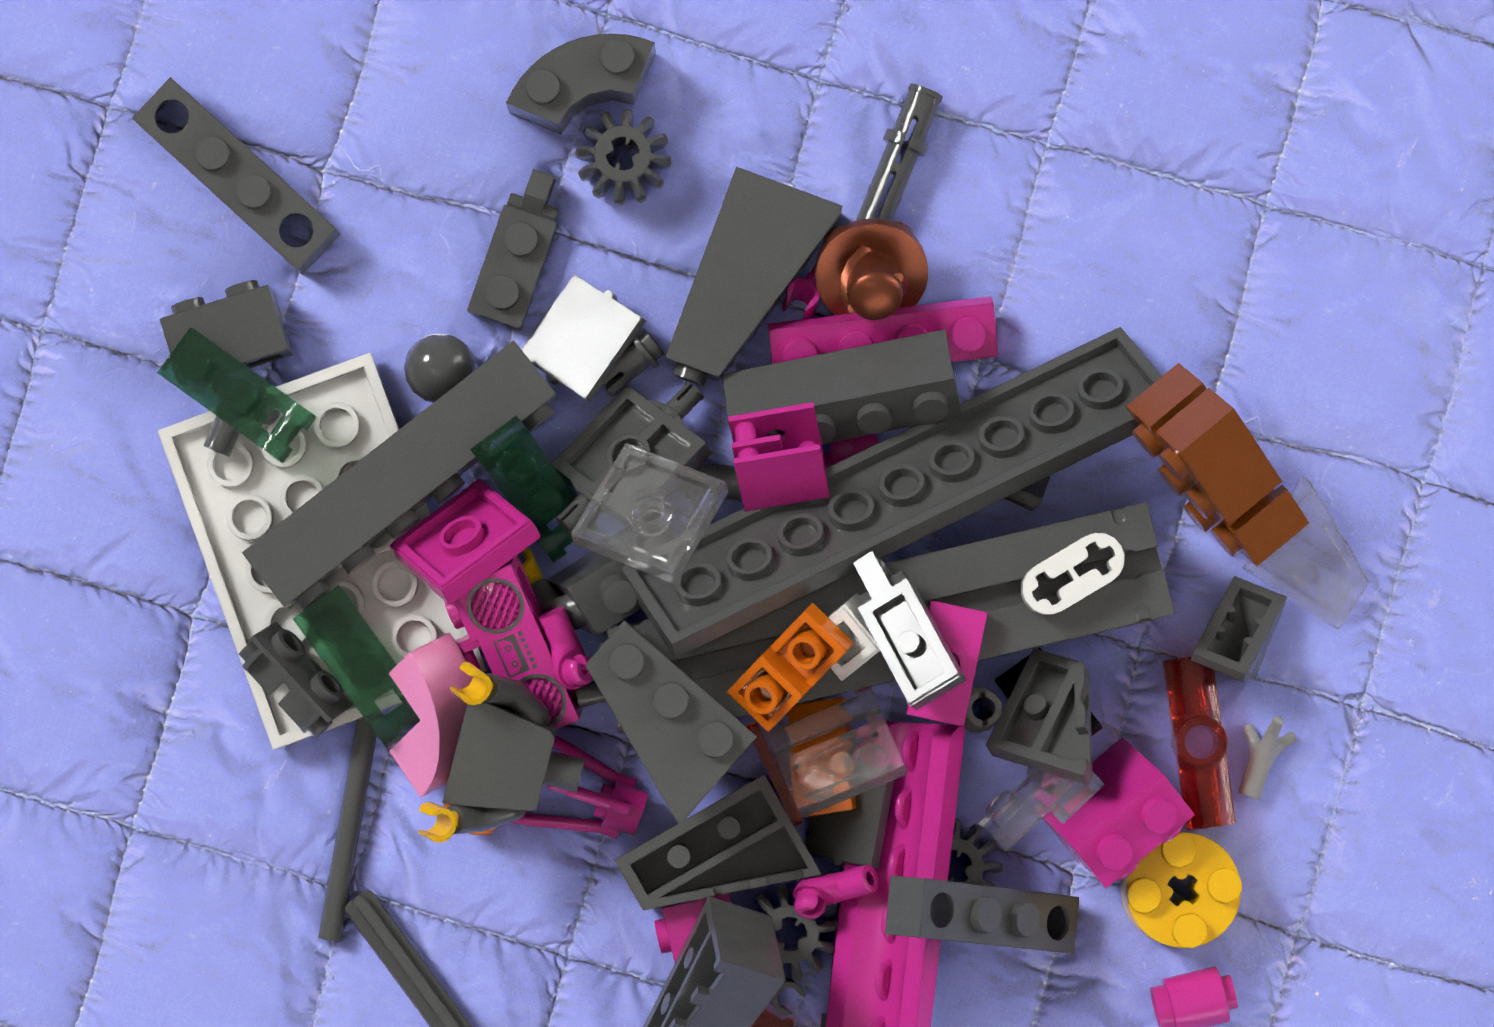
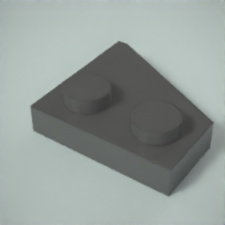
M1033 648L986 743V747L992 756L1090 785L1093 778L1090 673L1084 662Z

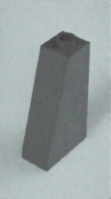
M736 167L665 356L666 363L675 366L672 375L699 386H704L707 378L719 382L723 377L722 374L728 371L787 292L789 284L799 276L823 244L827 233L838 224L843 206Z

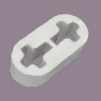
M1093 533L1079 539L1037 564L1025 574L1021 582V596L1024 603L1031 611L1039 615H1053L1065 610L1112 582L1120 575L1124 566L1125 556L1122 546L1114 537L1105 533ZM1092 543L1098 550L1108 547L1113 556L1106 562L1109 572L1102 576L1097 569H1092L1079 577L1073 567L1087 559L1088 551L1085 547ZM1064 572L1068 574L1071 582L1056 592L1060 601L1055 605H1051L1050 601L1046 598L1037 602L1033 597L1032 591L1039 586L1035 578L1038 574L1044 573L1045 577L1049 580Z

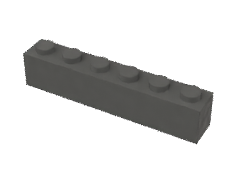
M513 340L248 547L242 554L285 608L291 609L298 603L305 610L330 590L325 581L344 568L349 575L369 561L375 555L370 546L386 533H389L395 539L416 524L420 517L415 511L432 497L440 504L456 493L465 484L461 475L479 462L484 469L503 456L510 449L505 440L524 427L528 433H531L555 414L550 405L558 400L557 394Z

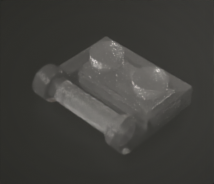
M871 686L855 690L856 697L783 727L778 722L769 732L765 730L801 818L908 774ZM862 718H865L867 722L866 725L793 754L791 750L792 747Z

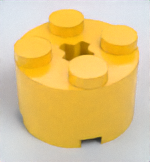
M1180 832L1169 842L1159 844L1139 861L1137 868L1129 876L1121 880L1122 902L1132 924L1147 937L1162 944L1178 948H1194L1206 944L1221 935L1231 924L1237 913L1242 891L1240 876L1228 853L1213 840L1188 832ZM1189 876L1191 881L1188 884V889L1192 892L1191 897L1188 901L1178 898L1172 903L1169 899L1173 894V890L1167 885L1172 877L1183 880Z

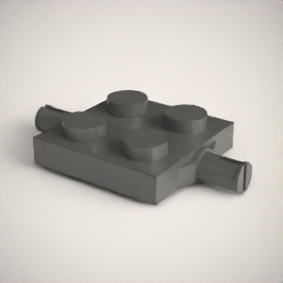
M686 381L684 386L666 404H662L658 401L646 399L626 385L550 464L556 476L574 488L578 493V496L556 517L557 522L573 535L594 511L613 517L635 534L712 454L707 442L686 428L682 420L700 400L704 399L702 392L695 385L692 386L691 382Z

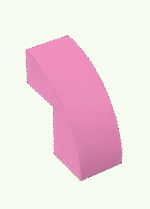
M450 632L409 652L389 672V675L420 719L389 752L420 798L445 785L447 778H449L467 703L452 693L450 687L466 688L472 681V677L459 668L466 661Z

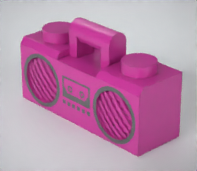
M518 555L451 605L445 602L447 613L456 629L465 627L468 635L455 640L466 662L472 663L481 670L473 652V649L481 647L492 672L491 674L523 682L549 709L550 721L557 724V729L580 720L583 707L579 708L575 690L564 688L553 676L551 648L538 620L539 616L542 615V611Z

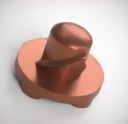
M876 218L854 221L844 226L833 228L825 236L824 244L820 248L815 262L816 287L823 303L835 315L856 313L868 320L885 319L894 314L898 308L915 306L921 299L928 281L926 255L911 228L902 222H892Z

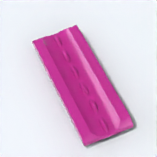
M870 720L861 730L858 757H862L865 764L897 770L879 868H874L879 879L878 890L871 894L840 902L825 1027H931L941 940L885 934L890 876L948 881L965 726ZM846 862L844 871L863 865Z

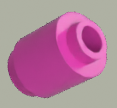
M1216 966L1162 979L1163 985L1150 988L1152 1004L1159 1027H1211L1230 1022L1229 1010L1238 1008L1231 976L1220 977Z

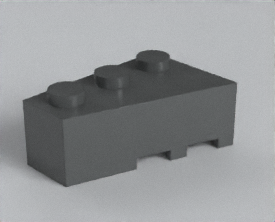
M625 621L618 626L585 664L680 826L757 736Z

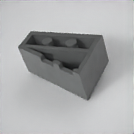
M765 774L688 817L680 826L679 824L674 825L614 860L643 911L708 898V896L713 897L822 875Z
M708 896L643 1027H751L786 981L780 956L781 943L776 939L772 916Z

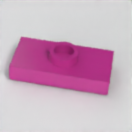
M931 600L928 610L966 681L918 710L908 704L906 715L964 727L988 612Z

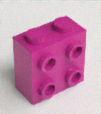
M1123 737L1092 762L1093 778L1090 785L1070 780L1035 809L1065 848L1106 889L1115 881L1129 876L1137 868L1139 861L1159 844L1169 842L1175 838L1182 830L1183 824L1195 815L1166 776Z

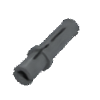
M910 84L909 92L894 128L887 129L883 137L887 145L872 182L868 187L856 221L875 218L874 213L890 174H893V181L878 218H876L892 221L918 156H925L928 144L924 141L938 105L943 99V96L917 84ZM914 119L916 120L915 127L900 163H897V156L910 124Z

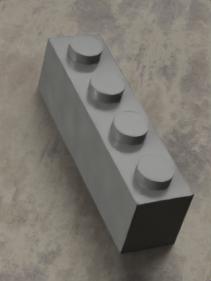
M945 329L722 374L727 416L813 402L822 445L962 417L954 366ZM772 430L767 436L780 434L781 437L785 432L782 430Z

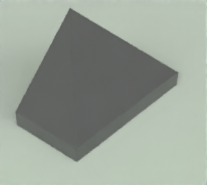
M1234 576L1192 653L1191 661L1243 682L1256 678L1285 606L1287 596Z

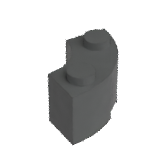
M611 33L581 37L564 43L542 56L522 75L506 102L509 113L562 135L572 118L591 105L610 101L635 105L656 55L655 42L641 37Z

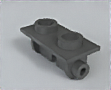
M277 622L250 638L251 642L239 653L240 657L245 661L242 667L269 695L273 694L283 683L291 690L278 705L297 724L303 733L310 731L317 738L333 723V719L353 706V703L344 695L340 682L330 673L322 671L305 653L301 640L291 631L283 629Z

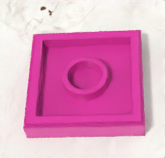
M477 479L393 541L389 546L396 558L446 603L451 605L538 540L541 535L530 519L481 479Z

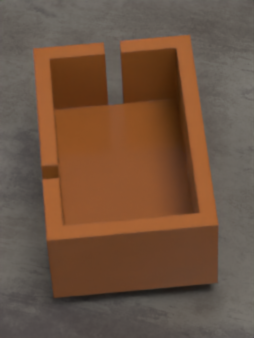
M1176 364L1125 406L1138 424L1132 431L1136 440L1150 456L1154 458L1159 455L1164 463L1158 468L1162 478L1175 493L1181 495L1184 492L1189 502L1183 506L1188 516L1203 532L1208 531L1212 527L1210 530L1212 535L1230 556L1233 557L1240 552L1257 567L1309 524L1306 516L1287 488L1280 485L1274 490L1282 480L1236 410L1210 388L1207 389L1203 382L1181 364Z

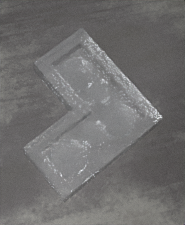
M1028 767L1026 771L1028 777L1012 792L1006 790L996 796L985 810L987 816L978 824L1007 852L1047 813L1064 824L1105 784L1093 771L1090 785H1086Z

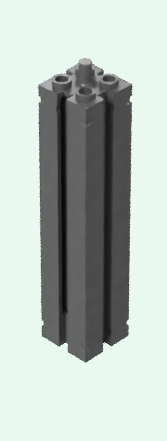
M1148 502L886 563L892 575L900 570L905 572L909 580L914 582L927 608H929V603L932 600L988 612L978 661L1161 619L1174 614L1164 569L1161 568L1156 548L1158 544ZM1093 533H1105L1114 537L1122 546L1125 556L1124 566L1120 575L1112 582L1065 610L1053 615H1039L1031 611L1024 603L1021 596V582L1025 574L1037 564L1079 539ZM1093 543L1086 546L1085 548L1088 551L1087 559L1073 567L1078 576L1080 577L1092 569H1097L1102 576L1107 574L1109 570L1106 562L1113 557L1108 547L1098 550ZM856 570L676 659L649 619L629 625L737 719L749 716L750 714L727 691L812 603L828 617L856 593L862 595L868 590ZM1066 572L1050 580L1045 577L1044 573L1038 574L1035 578L1039 586L1032 591L1033 597L1037 602L1046 598L1050 601L1051 605H1055L1060 601L1056 592L1061 587L1070 583L1071 579ZM618 626L607 629L608 637L611 636ZM879 651L843 681L830 668L796 704L896 681L881 651ZM595 681L575 690L579 708L607 702ZM616 719L619 732L625 733L621 725L619 724L618 720Z

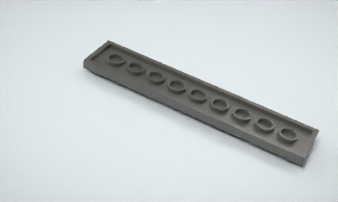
M1121 327L1116 328L961 403L962 417L913 426L826 468L830 497L751 511H744L743 508L621 567L622 575L631 583L637 596L638 604L676 659L856 571L853 562L871 551H874L879 559L1132 436V431L1138 424L1125 406L1162 376Z

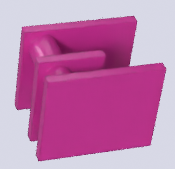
M813 402L728 416L733 439L731 445L734 455V467L744 511L830 497L823 460V447ZM772 430H782L785 432L781 437L780 434L767 436Z

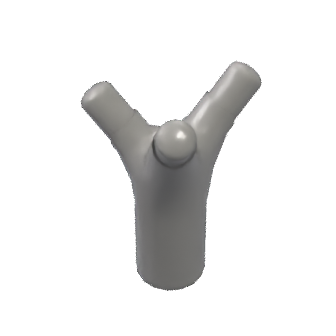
M1276 716L1273 718L1261 740L1253 724H1247L1243 727L1249 744L1250 756L1238 793L1260 800L1269 771L1275 759L1286 747L1296 741V736L1293 732H1288L1278 738L1284 723L1281 717Z

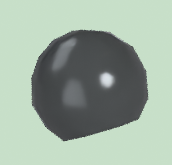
M444 333L430 334L416 341L408 351L404 364L406 381L412 391L425 401L433 403L476 370L475 359L468 346L457 337Z

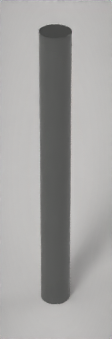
M367 715L356 721L318 934L320 939L341 941L345 918L344 908L348 902L380 717Z

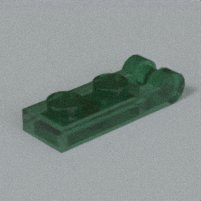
M192 327L188 329L157 372L283 464L293 451L289 446L302 428L308 431L317 418L310 411ZM274 409H277L284 415L271 433H269L262 426Z
M517 415L470 449L506 500L534 523L541 535L536 541L553 564L567 554L564 549L582 536L586 540L599 531L590 516L573 535L561 525L550 531L546 524L560 515L576 497Z
M338 585L293 618L294 622L386 748H389L401 739L399 734L401 731L415 721H420L389 675V672L397 665V662L342 586ZM393 689L402 703L385 715L375 701Z

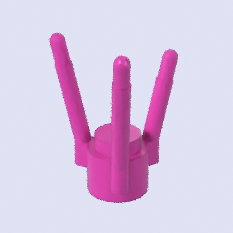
M556 735L553 747L560 750L563 754L585 759L584 767L607 780L614 787L603 783L600 793L579 786L577 792L547 785L548 789L595 805L593 816L601 818L602 821L527 813L520 820L511 823L594 832L615 839L618 838L620 831L635 835L647 801L648 792L635 788L637 779L616 772Z

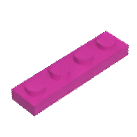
M991 296L901 307L891 316L881 320H868L856 313L768 323L772 364L944 329L946 330L952 362L999 356L994 302Z

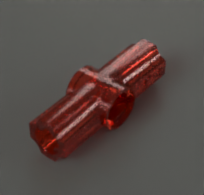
M1191 657L1162 661L1172 728L1171 748L1176 757L1181 797L1195 814L1185 823L1186 830L1236 824L1226 756L1228 738L1225 729L1222 727L1215 672L1211 668L1191 661ZM1197 725L1206 728L1213 738V747L1210 753L1200 759L1191 756L1185 747L1187 732Z

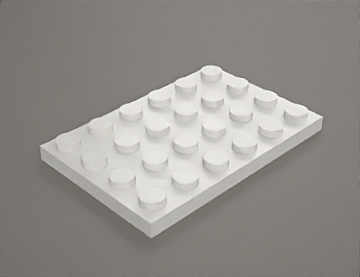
M371 352L267 390L269 395L276 396L280 400L281 413L278 419L271 425H265L256 421L242 427L230 457L203 446L219 408L157 430L238 655L251 642L250 638L275 622L283 629L294 633L303 643L305 653L322 671L330 673L340 682L344 695L353 703L351 708L333 719V723L325 731L406 702V698L389 675V672L409 652L449 632L454 640L468 635L465 627L460 629L454 627L447 613L444 600L396 558L389 545L397 538L393 539L389 533H386L370 546L375 555L356 571L348 575L344 568H342L326 580L325 583L329 586L330 590L305 610L298 603L291 609L285 608L242 554L248 547L399 430ZM427 503L415 511L420 517L416 524L430 515ZM480 648L473 649L481 670L484 673L488 672ZM239 655V658H240L241 663H242V665H243V664L245 663V661H244V660L240 657V655ZM244 669L273 750L314 736L310 731L303 733L297 724L278 705L291 691L285 683L273 694L269 695Z

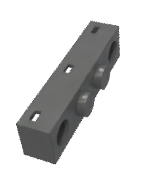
M171 77L132 117L145 132L302 275L340 236L339 231ZM171 100L184 104L189 114L186 126L176 133L164 132L156 123V114ZM293 214L306 216L313 225V235L310 241L300 247L287 245L280 236L282 222Z
M891 875L885 934L1074 954L1079 897Z

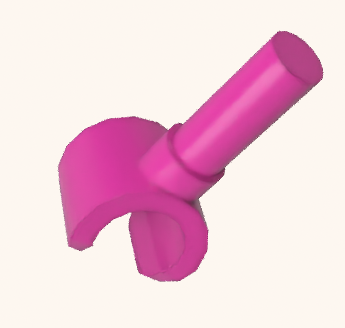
M815 265L805 278L795 279L789 284L782 305L783 312H786L792 301L800 300L807 304L803 319L814 317L820 299L815 281Z

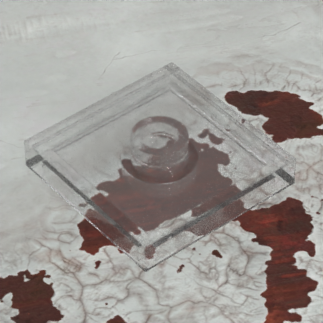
M625 443L571 532L573 542L578 546L675 584L729 493L727 483Z

